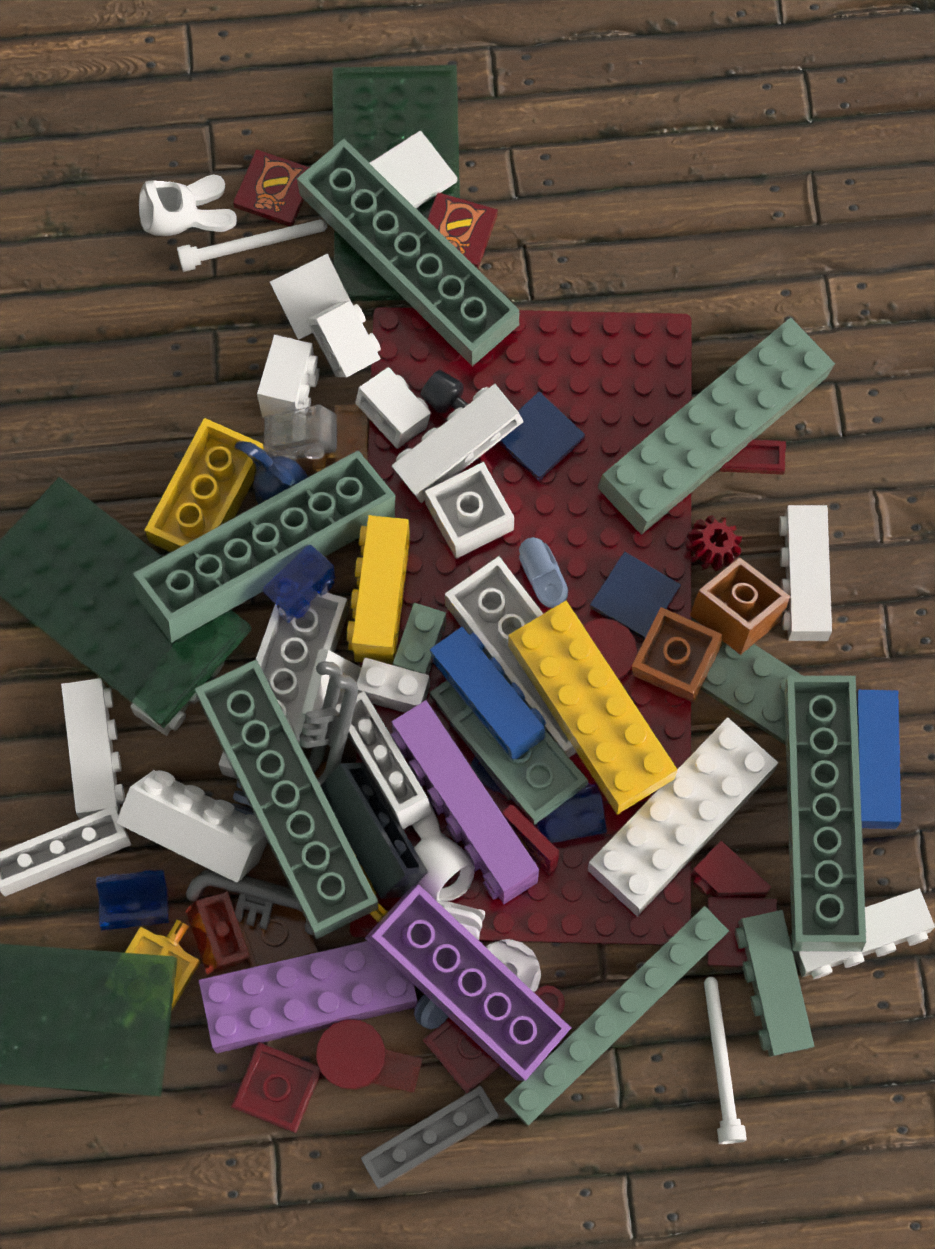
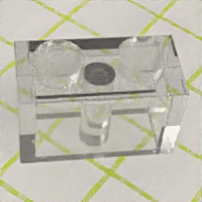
M319 404L265 416L264 451L271 457L285 456L295 461L302 458L319 459L324 457L326 453L336 452L337 414Z

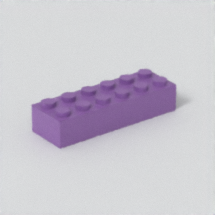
M426 700L391 721L393 733L390 735L403 757L409 761L408 764L420 786L425 785L427 788L428 801L437 815L443 813L446 817L445 820L448 824L446 828L456 843L462 841L464 844V849L474 864V871L480 869L483 873L485 880L483 884L492 899L494 900L499 897L504 905L537 884L539 868Z
M419 884L410 887L365 937L369 943L517 1081H526L571 1029L565 1021Z
M368 941L199 980L212 1048L216 1053L256 1045L258 1042L264 1043L329 1028L334 1023L346 1019L363 1020L415 1008L417 1004L413 983Z

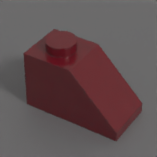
M722 841L693 869L691 877L694 879L693 885L705 896L711 894L713 897L764 898L771 889V886Z

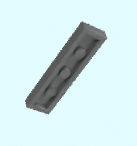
M479 1086L362 1156L361 1160L379 1190L499 1118V1115L483 1088Z

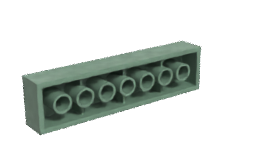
M345 139L341 140L297 178L300 196L472 366L519 326V309Z
M790 317L603 473L597 488L642 535L726 462L745 448L748 443L758 437L828 377L835 363Z
M358 450L133 573L135 594L172 643L360 537L361 526H367L368 515L395 518V494Z
M257 659L195 688L197 699L315 939L377 910L378 901Z
M787 676L784 687L792 951L862 952L866 944L856 676Z

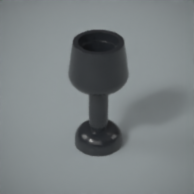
M437 370L429 378L420 393L421 397L440 414L447 413L452 409L456 410L460 407L465 408L468 405L461 398L464 392L462 382L442 370Z

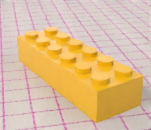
M567 601L562 602L508 635L509 649L616 814H619L675 779L678 769Z

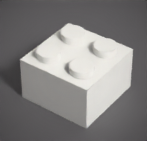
M351 301L338 302L306 320L336 377H348L381 359L377 353L381 350L380 345L373 333L368 334L362 323L366 319L358 304L353 305Z
M274 335L257 392L262 418L300 426L302 416H308L311 406V398L308 397L310 387H316L320 369L316 368L318 356H314L312 343Z
M484 462L425 491L426 506L456 559L514 530V515Z

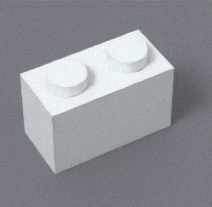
M389 367L359 387L355 402L397 449L427 428L431 414L424 400L417 398L408 389L406 381L400 375H395Z
M364 658L357 681L358 694L365 691L372 704L406 713L426 700L430 688L429 675Z

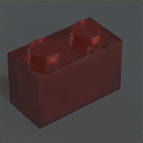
M228 892L195 901L186 909L207 975L237 966L250 957Z

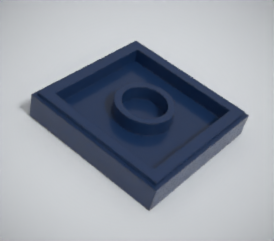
M538 392L518 410L523 423L498 443L540 481L585 439V434L542 393Z
M624 551L591 602L590 608L607 619L618 621L627 627L631 633L645 640L660 607L664 609L669 607L681 584Z

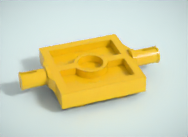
M176 920L167 937L155 935L143 927L139 928L105 987L120 995L127 1003L116 1020L118 1023L129 1028L138 1011L151 1013L163 1021L167 1020L200 964V960L186 953L179 945L180 940L189 928L188 925Z

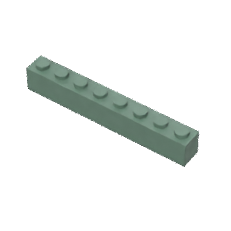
M704 906L546 1058L526 1081L518 1085L504 1099V1102L528 1127L710 951L729 930Z

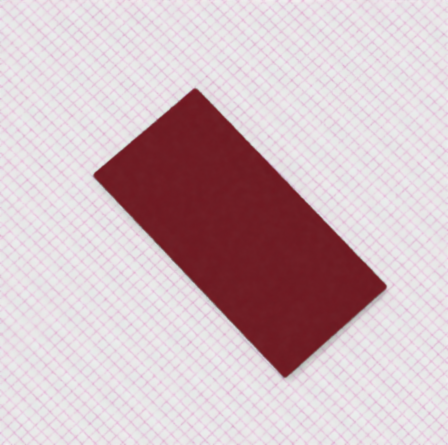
M378 307L374 310L373 335L380 345L381 350L377 353L381 359L372 363L371 379L389 367L395 375H400L406 381L408 389L417 398L424 400L420 395L421 390L437 370H442L462 382L464 392L461 398L468 404L474 401L473 397L479 390L484 387L490 388L496 384L517 411L540 392L585 434V439L540 481L528 472L498 442L487 450L484 455L492 467L491 476L514 515V530L456 559L426 506L425 500L421 503L392 467L396 462L397 456L406 450L405 444L397 449L369 419L368 463L395 494V518L409 520L410 546L397 650L414 603L446 612V626L441 641L459 629L461 625L445 606V593L498 556L544 614L551 610V607L543 605L537 598L519 558L521 543L533 537L541 539L551 549L568 587L566 601L582 625L591 620L606 618L592 610L590 604L624 551L681 584L679 591L667 610L691 620V552L686 551V545L690 542L686 537L691 529V493L641 535L597 488L603 473L692 400V319L690 315L673 313L519 310V326L472 366L414 308ZM424 400L431 414L427 428L414 438L445 424L448 421V416L455 409L440 414ZM631 633L635 638L638 654L644 640ZM433 663L429 673L430 688L426 701L470 765L475 755L430 697L432 690L447 681ZM631 670L625 678L620 680V683L676 768L679 769L691 756V702L633 676V671ZM372 704L388 732L392 734L391 721L403 715L404 712ZM576 752L569 759L587 778L588 785L534 825L559 850L557 868L548 875L535 862L539 868L538 883L504 905L499 897L493 900L483 884L485 881L483 873L478 869L474 871L472 883L466 893L459 898L448 901L485 911L482 929L479 933V941L498 942L510 939L518 942L664 946L691 920V861L638 917L588 871L589 862L657 790L619 814H616ZM357 753L356 763H363L362 759ZM424 785L422 786V789L425 792L427 798H429L427 788ZM485 787L501 813L509 805H514L530 821L515 802L508 800L505 795ZM435 813L441 833L454 841L446 828L448 824L444 814L437 815ZM412 825L403 829L411 844L415 847L421 841L420 836ZM462 841L456 843L465 851ZM461 870L455 873L442 888L454 884L460 876ZM378 893L375 896L378 903L388 912L401 898L381 899ZM369 913L350 923V934L354 938H365L379 922Z

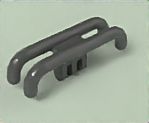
M329 661L320 662L316 666L318 674L329 675L322 710L306 713L305 721L307 723L302 728L304 735L300 736L299 740L300 746L305 748L312 747L311 755L307 761L313 773L316 772L323 761L326 746H331L325 771L317 779L319 785L341 764L358 697L356 681L348 675H343L340 667L334 662ZM344 688V696L340 712H338L336 706L340 689Z
M210 869L204 870L191 881L186 892V897L190 901H196L202 896L206 886H214L239 893L233 921L241 922L244 910H248L249 914L246 924L254 926L257 913L262 914L260 928L267 930L274 903L302 912L291 888L249 876H244L237 883ZM306 920L305 931L308 934L313 935L312 930Z

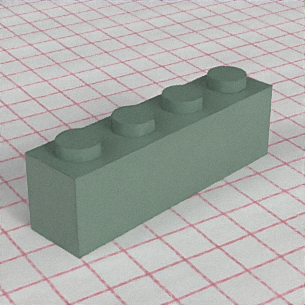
M783 910L741 919L738 921L739 928H735V937L739 949L745 948L747 961L743 962V971L747 983L752 982L755 995L750 996L754 1016H760L763 1027L762 1030H758L762 1050H768L769 1057L815 1047Z

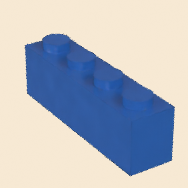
M460 627L430 649L432 662L471 708L480 722L488 729L501 748L512 760L518 759L529 751L530 748H533L546 738L544 728L546 721L535 707L530 710L523 700L526 698L519 686L514 682L509 684L503 677L505 671L494 657L489 660L482 651L485 647L475 633L469 635L463 627Z
M858 689L856 700L862 828L897 829L901 823L898 690Z

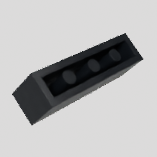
M340 764L320 787L349 845L354 851L357 861L362 865L372 882L374 890L381 899L402 897L410 887L417 885L428 871L365 764Z

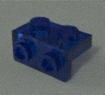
M307 545L264 586L263 592L277 605L278 614L289 623L294 617L296 619L301 618L309 610L310 602L318 594L323 596L333 587L335 583L334 566L312 545Z
M588 783L587 786L536 823L537 829L551 843L607 833L602 797L597 785Z
M145 870L143 872L120 875L111 874L96 878L101 931L169 923L168 887L163 870Z

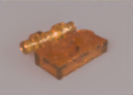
M356 404L335 405V417H326V408L323 406L313 408V418L310 419L313 445L310 446L309 457L313 459V470L321 471L325 469L327 458H335L336 463L358 450L368 461V417ZM327 431H335V444H326Z

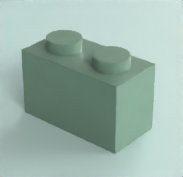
M417 603L413 604L393 662L394 666L429 675L433 665L430 649L441 641L446 626V612Z

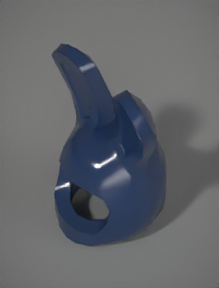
M239 441L235 444V448L248 455L255 464L253 488L258 505L308 478L306 472L295 460L285 456L269 457L263 449L251 442Z

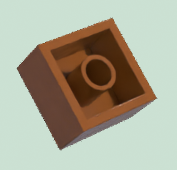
M739 557L698 591L690 616L703 626L722 634V641L741 655L781 621L791 596Z
M660 607L633 662V676L694 703L722 646V634Z

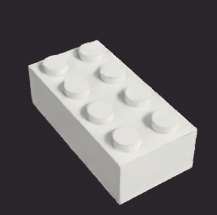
M161 770L151 771L129 788L116 821L117 824L237 883L259 863L268 841L255 815H245L235 810L231 803L224 800H214L204 795L205 792L202 789L193 785L186 786L176 781L170 773Z

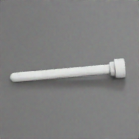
M319 219L197 249V246L190 247V245L177 247L182 270L186 272L196 269L195 266L201 265V261L324 232L327 229V223L325 220Z
M708 977L704 981L723 1118V1121H720V1128L717 1129L719 1144L740 1143L747 1139L745 1126L741 1125L740 1119L736 1118L718 982L714 977Z

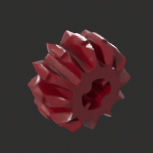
M712 514L705 521L702 519L697 520L693 525L694 529H690L687 533L686 538L690 542L686 545V551L695 553L691 558V562L700 560L702 562V570H706L711 565L715 572L720 571L723 566L727 568L732 564L735 558L741 554L742 549L738 545L742 542V536L733 534L737 529V525L728 527L726 525V517H722L717 522Z

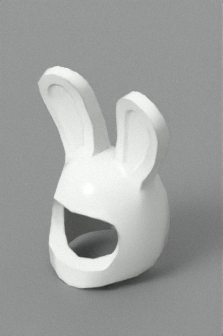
M218 175L206 176L188 186L175 182L146 181L139 195L141 225L144 231L154 236L180 234L190 227L224 232L236 225L237 217L235 212L230 209L200 210L196 207L214 201L223 195L225 182Z
M430 804L432 814L412 824L421 838V841L414 849L428 871L418 884L435 900L451 901L461 897L469 889L474 877L475 867L468 854L458 844L441 833L434 809ZM461 870L460 876L454 884L442 888L455 873Z

